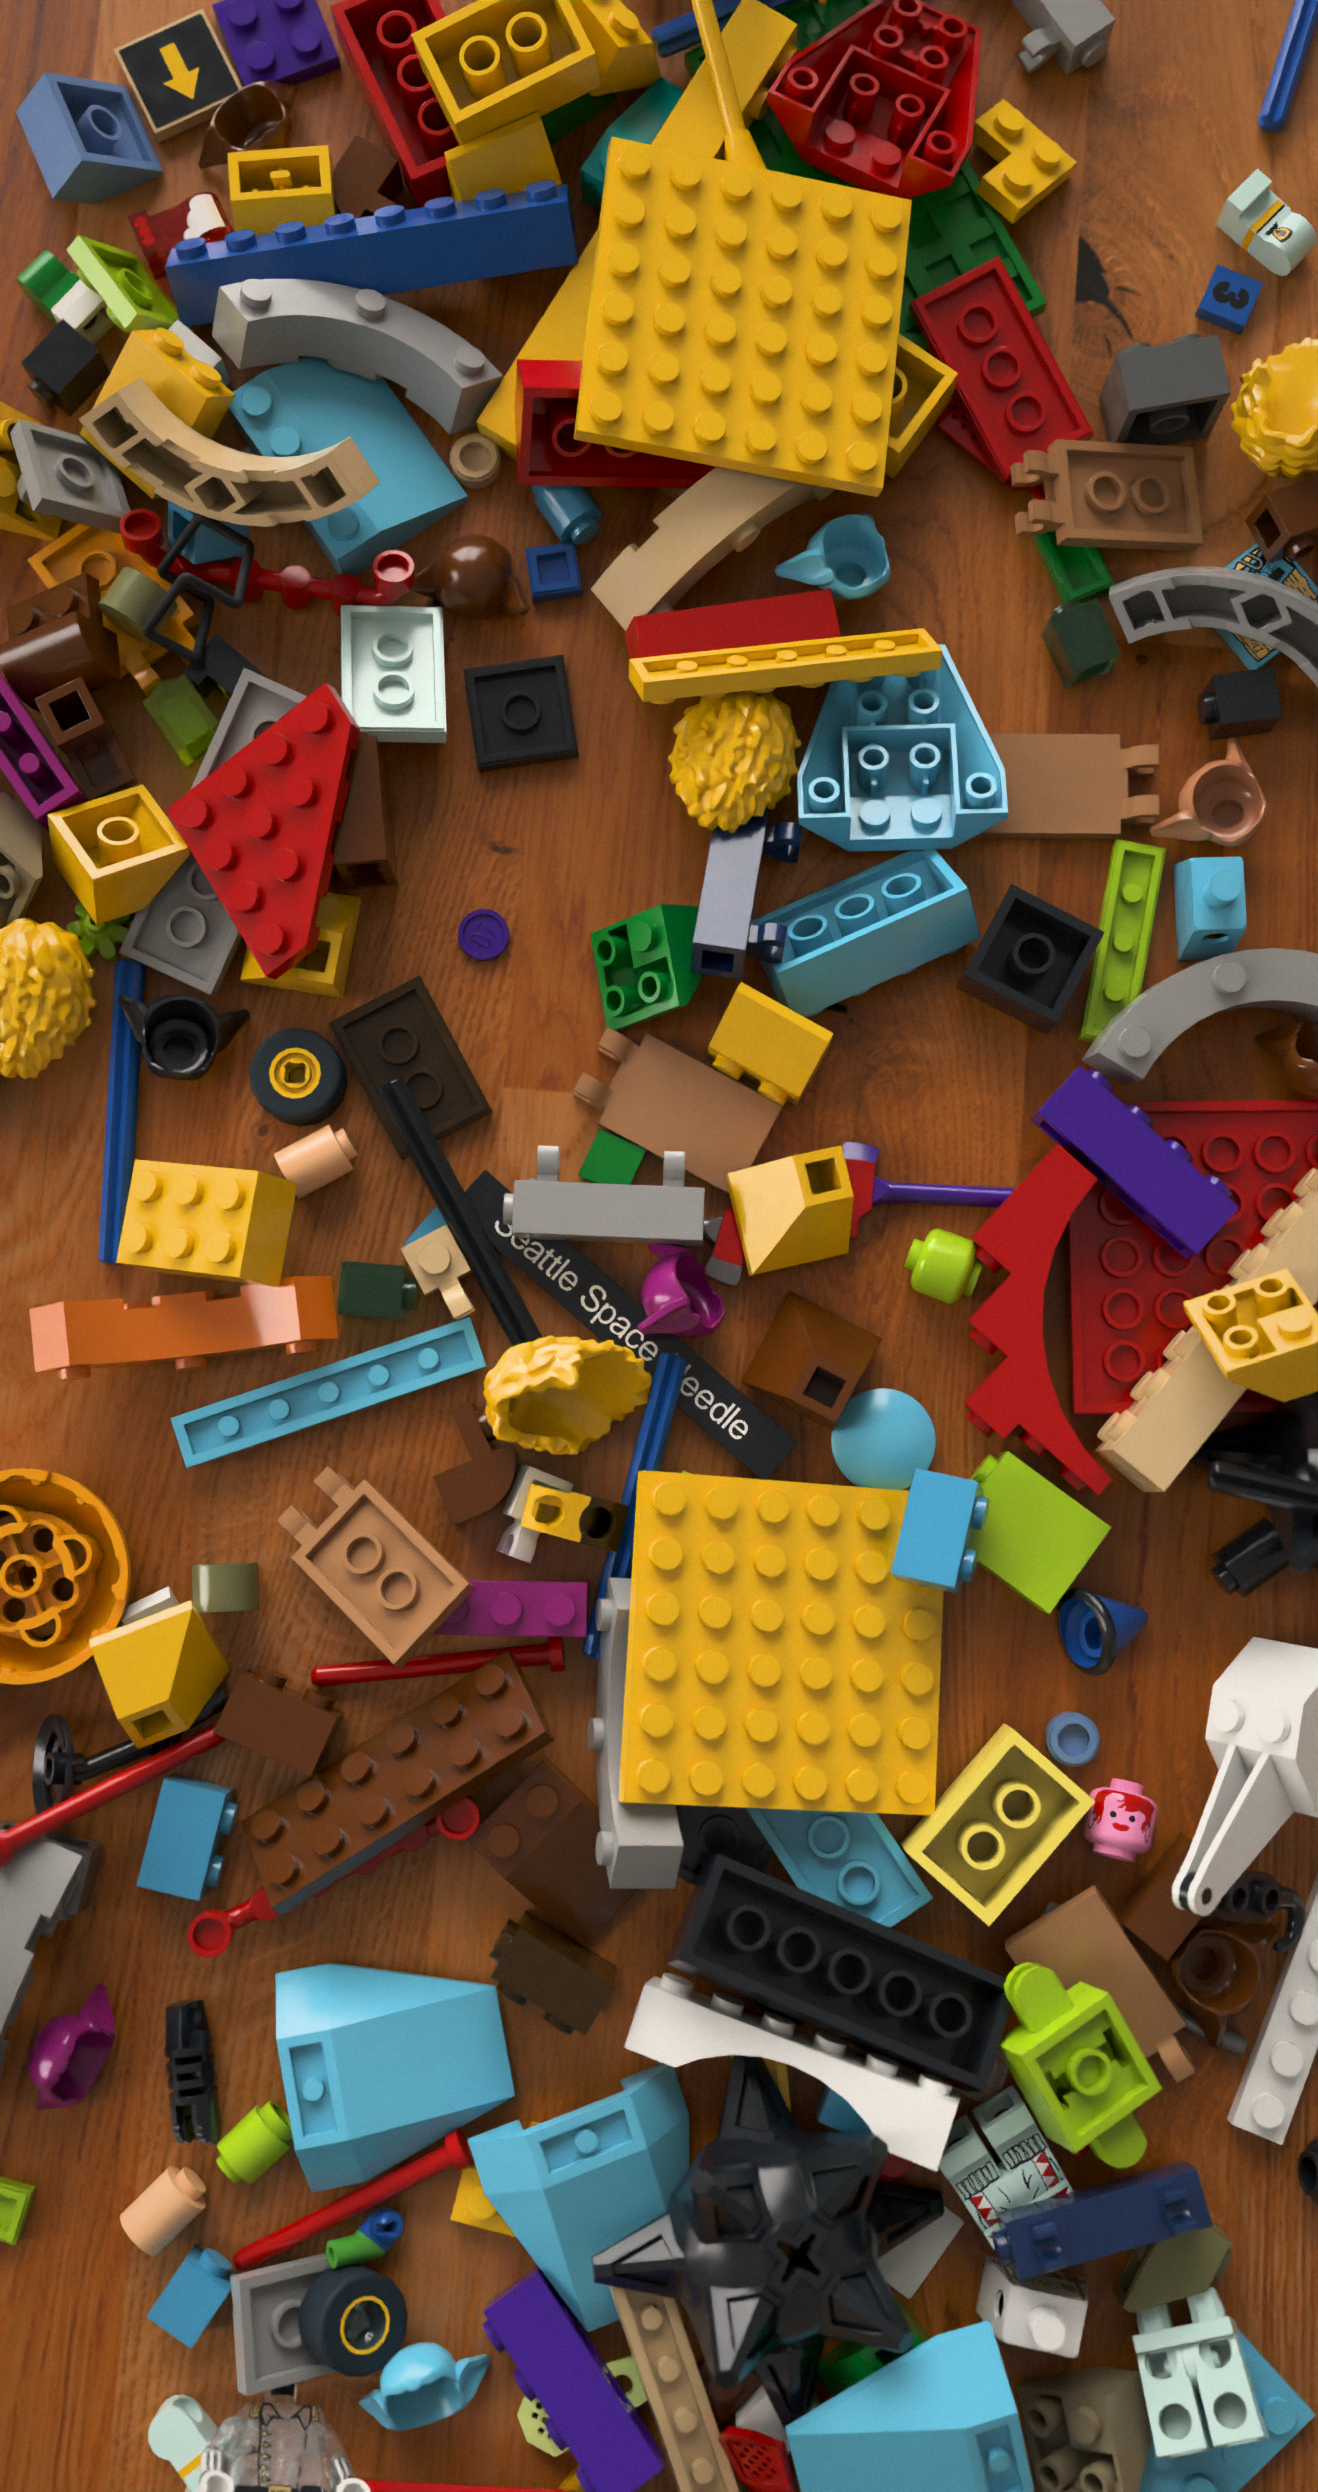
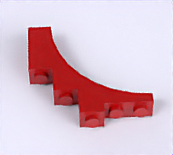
M1057 1143L971 1237L978 1244L975 1256L995 1274L1002 1266L1009 1273L967 1318L975 1327L968 1334L991 1356L998 1349L1005 1355L964 1399L965 1404L971 1409L965 1417L988 1438L996 1431L1005 1439L1020 1424L1025 1429L1019 1435L1023 1442L1040 1457H1043L1050 1451L1064 1464L1058 1473L1080 1493L1089 1487L1099 1496L1113 1479L1083 1447L1062 1412L1048 1373L1042 1333L1044 1291L1054 1251L1072 1213L1098 1179Z

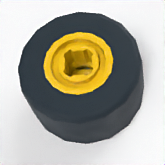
M302 1028L280 1030L265 1039L254 1053L249 1070L251 1090L260 1105L280 1122L298 1127L318 1124L333 1115L343 1102L348 1085L346 1066L334 1046L317 1032Z

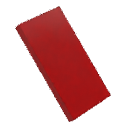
M1000 256L910 302L908 310L932 355L958 373L953 394L1003 486L1011 482L1010 467L1014 463H1024L1023 454L1027 450H1038L1048 453V447L1056 439L1091 440L1094 432Z

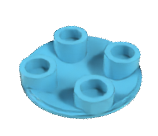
M887 1388L872 1389L852 1398L834 1432L832 1431L831 1452L837 1466L844 1476L858 1487L895 1490L908 1488L911 1486L915 1468L928 1470L936 1446L934 1426L923 1406L906 1393Z

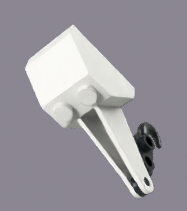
M1252 1637L1213 1684L1205 1740L1219 1772L1187 1857L1174 1881L1172 1899L1174 1905L1179 1909L1202 1916L1210 1914L1224 1921L1263 1922L1275 1915L1278 1910L1286 1909L1288 1915L1287 1929L1283 1937L1273 1943V1949L1276 1952H1282L1290 1949L1301 1935L1305 1919L1304 1903L1296 1891L1283 1887L1271 1874L1258 1870H1246V1868L1293 1812L1318 1818V1648Z

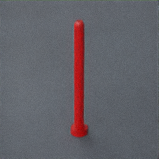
M548 1636V1643L412 1656L402 1668L394 1665L389 1659L321 1665L311 1670V1682L318 1687L468 1673L475 1671L506 1650L517 1659L520 1667L550 1665L551 1672L565 1671L563 1637Z
M213 1724L4 1832L0 1830V1868L13 1862L12 1852L222 1744L226 1738L213 1733L217 1725Z
M457 2129L445 2135L444 2146L239 2249L233 2257L236 2269L247 2271L452 2166H455L460 2172L473 2166L474 2159L466 2136L460 2129Z

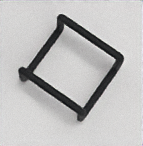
M195 514L158 565V575L173 585L143 625L142 632L144 636L192 663L200 662L203 657L215 604L214 599L233 609H238L243 605L255 551L253 542L215 519ZM201 524L244 548L234 597L191 573H182L177 576L168 571ZM182 590L204 602L193 651L154 630Z

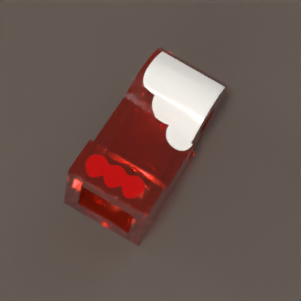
M211 192L193 194L181 204L151 216L148 215L145 209L127 217L155 280L167 276L165 265L171 249L175 248L177 243L190 238H203L205 243L225 240V236L234 232L219 198Z

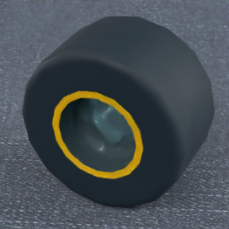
M352 2264L324 2271L309 2286L301 2303L298 2327L302 2344L314 2360L347 2377H363L383 2369L392 2357L397 2354L406 2335L408 2312L404 2295L392 2279L362 2265Z

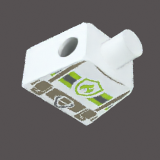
M986 2255L976 2312L983 2321H990L995 2336L1008 2344L1069 2358H1077L1088 2305V2279L1077 2275L1052 2271L1019 2280L1011 2271L1010 2265L1001 2267L997 2257ZM1003 2293L1004 2304H999L1001 2294Z

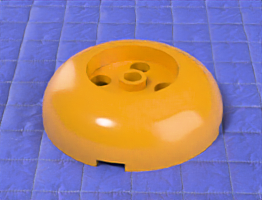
M26 1468L0 1471V1550L4 1552L7 1559L0 1570V1683L15 1685L33 1684L54 1679L78 1668L93 1657L89 1639L117 1628L125 1611L130 1593L131 1559L125 1535L117 1519L107 1505L90 1489L67 1476L51 1471ZM45 1528L51 1530L54 1534L53 1548L47 1552L38 1549L35 1543L37 1533ZM34 1566L37 1578L32 1579L34 1585L26 1582L24 1571L27 1567ZM61 1578H67L73 1583V1597L68 1601L60 1600L54 1592L55 1584ZM13 1598L20 1599L26 1608L24 1617L17 1622L10 1620L5 1614V1606Z

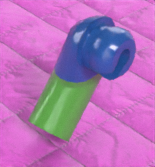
M382 2207L373 2211L353 2235L328 2241L326 2244V2257L329 2266L332 2269L382 2257L403 2234L405 2223L401 2214L390 2207Z

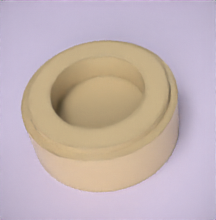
M478 433L467 434L458 439L451 449L450 463L452 472L456 480L463 486L472 489L484 488L492 484L498 477L501 470L499 449L493 441Z

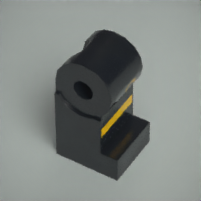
M218 634L205 647L201 661L198 663L191 662L183 671L190 686L204 698L215 688L228 700H230L244 668L266 677Z

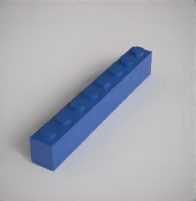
M543 180L527 185L525 191L505 194L503 189H488L477 193L475 199L455 202L452 197H439L429 200L424 204L423 208L404 210V207L401 205H390L376 210L374 216L355 219L353 214L342 213L325 219L324 224L305 227L303 222L294 221L277 226L274 232L255 235L253 230H239L225 236V240L205 243L203 238H190L177 243L175 248L171 249L165 270L179 319L187 327L214 322L219 286L243 282L247 279L324 281L361 290L372 289L385 295L577 264L578 241L568 184L556 186L554 181Z

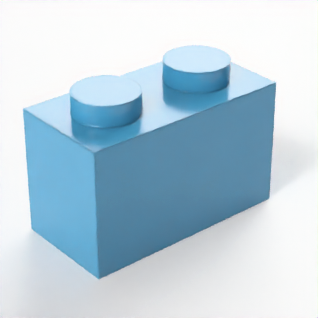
M915 1468L891 1574L897 1580L960 1594L963 1581L972 1582L978 1551L970 1550L974 1529H984L989 1509V1498L982 1497L983 1489L978 1481Z
M176 1773L164 1778L136 1886L200 1901L206 1896L210 1888L217 1889L226 1862V1857L218 1855L223 1835L231 1836L239 1812V1804L232 1803L235 1788Z

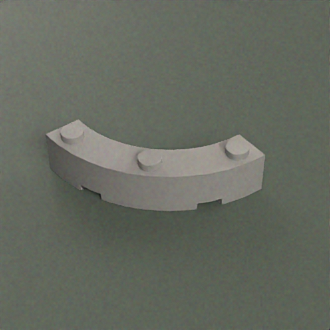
M247 279L243 282L219 286L212 337L239 370L270 364H298L299 356L324 358L332 368L354 373L373 381L385 377L406 388L405 397L425 410L449 435L477 426V419L500 385L503 377L479 349L473 347L452 330L413 308L383 297L382 294L372 289L361 290L346 285L304 279Z
M1198 566L1159 570L1135 576L1110 586L1108 597L1129 644L1148 636L1168 631L1192 629V627L1224 629L1231 633L1252 638L1281 651L1298 664L1299 668L1304 671L1318 688V603L1294 588L1271 578L1243 570Z
M1280 948L1250 949L1219 955L1196 963L1153 985L1136 997L1122 1011L1118 1012L1094 1039L1081 1061L1127 1086L1144 1079L1155 1060L1182 1032L1198 1021L1215 1014L1246 1008H1268L1272 1011L1292 1014L1318 1023V953Z
M609 1578L606 1598L598 1599L596 1603L595 1624L597 1631H601L600 1660H598L596 1718L589 1719L587 1729L588 1748L590 1751H596L597 1794L601 1828L596 1838V1860L598 1865H606L610 1888L675 1889L684 1847L676 1805L623 1803L618 1801L631 1578Z
M39 1838L12 1852L13 1862L0 1868V2079L4 2074L5 2058L9 2046V2041L3 2038L9 2027L13 2026L18 2017L35 1974V1970L30 1968L34 1959V1947L40 1934L51 1938L82 1877L83 1856L43 1838Z

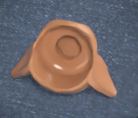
M1231 737L1228 739L1225 760L1209 762L1188 778L1179 793V812L1152 826L1150 833L1153 837L1175 838L1187 841H1202L1206 839L1213 844L1237 847L1246 843L1267 819L1268 805L1265 795L1258 784V779L1247 763L1237 738Z

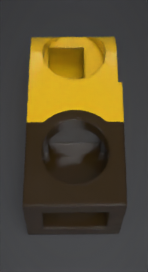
M530 1484L520 1526L618 1553L629 1506L596 1496L569 1490L564 1492Z

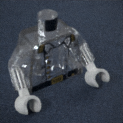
M297 2383L264 2391L263 2402L245 2403L236 2413V2416L224 2419L202 2451L197 2492H370V2488L364 2481L356 2478L350 2460L333 2426L324 2422L322 2408L319 2406L296 2405Z

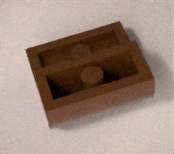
M86 572L7 608L9 640L0 644V666L9 685L26 705L39 713L41 712L34 700L35 698L81 676L92 692L121 680L117 634L103 626L102 611L98 608V603L101 600L99 580Z

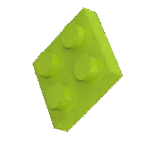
M78 235L66 249L79 267L77 270L79 278L88 288L102 297L108 305L106 309L107 315L123 331L130 333L132 330H151L156 328L168 330L177 320L180 321L176 306L136 254ZM187 326L192 332L194 331L191 326Z

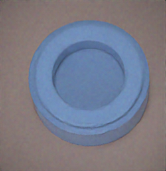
M1067 1711L1054 1716L1049 1721L1044 1733V1742L1047 1751L1055 1760L1066 1766L1077 1767L1088 1763L1094 1758L1099 1749L1100 1736L1096 1725L1091 1719L1078 1712Z

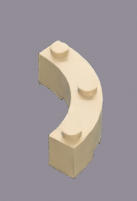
M142 377L115 392L79 418V421L96 443L121 468L125 470L129 467L143 480L154 486L156 489L153 492L186 510L219 521L261 527L276 526L278 523L306 520V522L313 521L338 512L355 503L380 483L351 436L334 446L300 456L270 457L240 452L223 446L186 425L155 396Z
M716 467L662 511L653 520L659 529L640 548L635 543L629 544L606 569L591 588V591L625 631L634 616L675 611L673 609L675 604L710 569L734 549L740 552L747 548L758 537L761 528L807 501L815 498L823 500L835 489Z

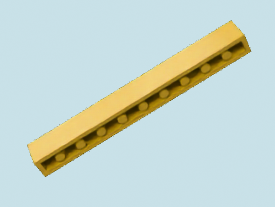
M742 0L721 32L746 130L754 118L760 121L765 116L770 107L766 100L769 89L787 61L800 52V49L797 47L798 24L758 0ZM705 58L651 145L726 161L724 141L726 133ZM598 229L476 421L480 434L493 441L499 451L516 461L515 391L517 359L583 361Z

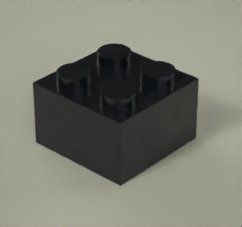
M1011 884L956 988L1048 1035L1060 1019L1105 932Z

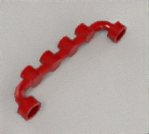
M131 510L121 518L119 523L123 545L128 551L138 554L148 565L157 569L168 553L160 548L164 540L161 520L151 510ZM388 550L380 553L373 562L375 586L360 584L358 578L351 574H339L333 579L310 576L306 568L297 565L289 566L283 571L261 568L260 564L253 559L244 601L258 599L262 595L263 589L282 592L284 604L296 610L308 607L313 598L331 600L332 610L341 617V605L387 606L393 604L401 595L409 592L415 583L414 562L408 554L399 550ZM179 555L168 571L176 575L191 573L211 585L214 584V581L232 584L233 593H235L242 558L235 560L233 563L211 561L194 565L184 556Z
M467 1796L334 1883L355 1873L361 1875L370 1874L376 1870L383 1860L404 1850L410 1852L419 1851L427 1844L431 1837L440 1833L453 1840L468 1838L476 1831L481 1820V1810L478 1803L471 1796ZM334 1883L313 1895L312 1898H318L326 1894ZM262 1886L253 1894L251 1899L225 1912L210 1909L199 1914L188 1928V1943L196 1954L202 1957H215L223 1953L232 1943L235 1930L258 1919L262 1921L272 1920L279 1913L271 1909L264 1886Z

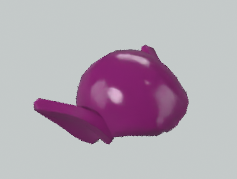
M649 1244L648 1249L661 1260L655 1262L649 1269L642 1283L641 1302L648 1318L638 1324V1331L643 1334L669 1333L687 1338L714 1334L720 1328L725 1317V1307L723 1306V1300L705 1276L706 1267L698 1264L695 1253L688 1248L675 1245Z
M99 1984L94 1987L89 1998L82 2006L80 2015L66 2013L53 2017L34 2038L29 2051L27 2067L32 2082L40 2089L36 2099V2110L75 2106L88 2094L104 2067L116 2036L114 2016L105 1985Z

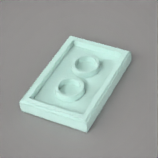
M341 605L342 701L358 724L360 732L367 733L368 737L376 736L378 742L446 743L443 607Z

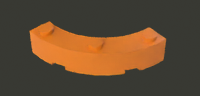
M292 1276L282 1278L279 1287L249 1284L240 1286V1291L219 1294L214 1293V1291H198L151 1297V1301L124 1304L123 1299L62 1301L29 1309L35 1372L57 1371L58 1381L90 1378V1369L175 1362L176 1371L201 1369L207 1367V1358L286 1348V1355L309 1354L318 1352L317 1342L339 1339L332 1276Z

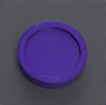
M479 909L469 913L462 920L458 929V939L462 950L470 958L477 961H491L498 958L504 953L509 944L510 934L507 923L501 915L492 910Z

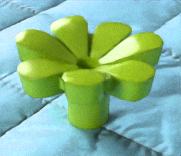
M79 902L75 906V913L80 919L79 921L70 922L67 925V931L76 934L81 939L80 946L86 958L92 957L96 950H99L104 961L112 962L116 960L119 953L115 945L117 943L123 944L129 930L124 925L132 922L133 913L96 925L82 903Z

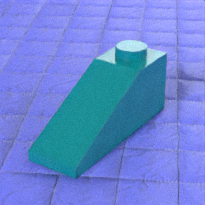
M660 77L606 129L580 168L583 202L601 212L607 153L611 137L651 145L684 93V90Z

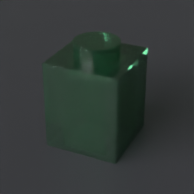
M1097 598L1080 604L1079 600H1072L1060 605L1051 612V617H1049L1042 633V637L1065 689L1112 671L1121 654Z
M342 1261L337 1313L349 1318L406 1322V1311L415 1310L418 1282L416 1279H409L410 1270L406 1266Z

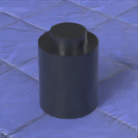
M1263 1517L1212 1554L1216 1565L1210 1569V1572L1228 1595L1236 1591L1245 1598L1290 1564L1287 1561L1276 1527Z

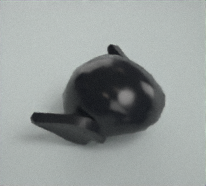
M123 993L119 995L117 1001L129 1022L133 1035L142 1044L143 1057L147 1067L154 1075L173 1080L194 1081L206 1075L213 1065L216 1054L223 1051L229 1045L239 1029L250 1019L249 1011L246 1009L218 1014L214 1007L205 1000L189 995H165L147 1005Z

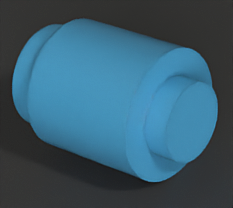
M532 486L536 507L562 543L574 542L576 545H582L598 533L603 512L584 486Z

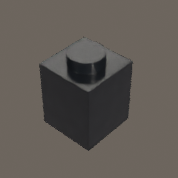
M63 319L21 362L31 379L28 388L32 394L49 409L56 404L70 417L110 375V371L100 351Z
M1274 667L1217 674L1211 677L1202 694H1199L1197 701L1199 720L1202 725L1207 724L1210 740L1270 733L1282 717Z

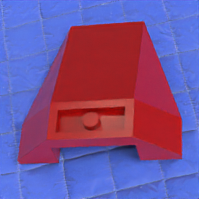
M875 0L790 58L769 89L766 100L803 162L863 190L908 199L938 190L952 184L972 147L982 29L965 22L958 16L950 15L920 0Z

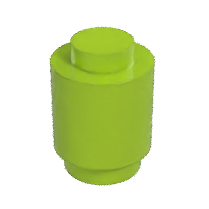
M269 2100L262 2108L256 2105L217 2143L221 2155L216 2159V2162L232 2182L238 2184L241 2180H244L253 2185L292 2147L290 2140L293 2137L289 2115L272 2100Z

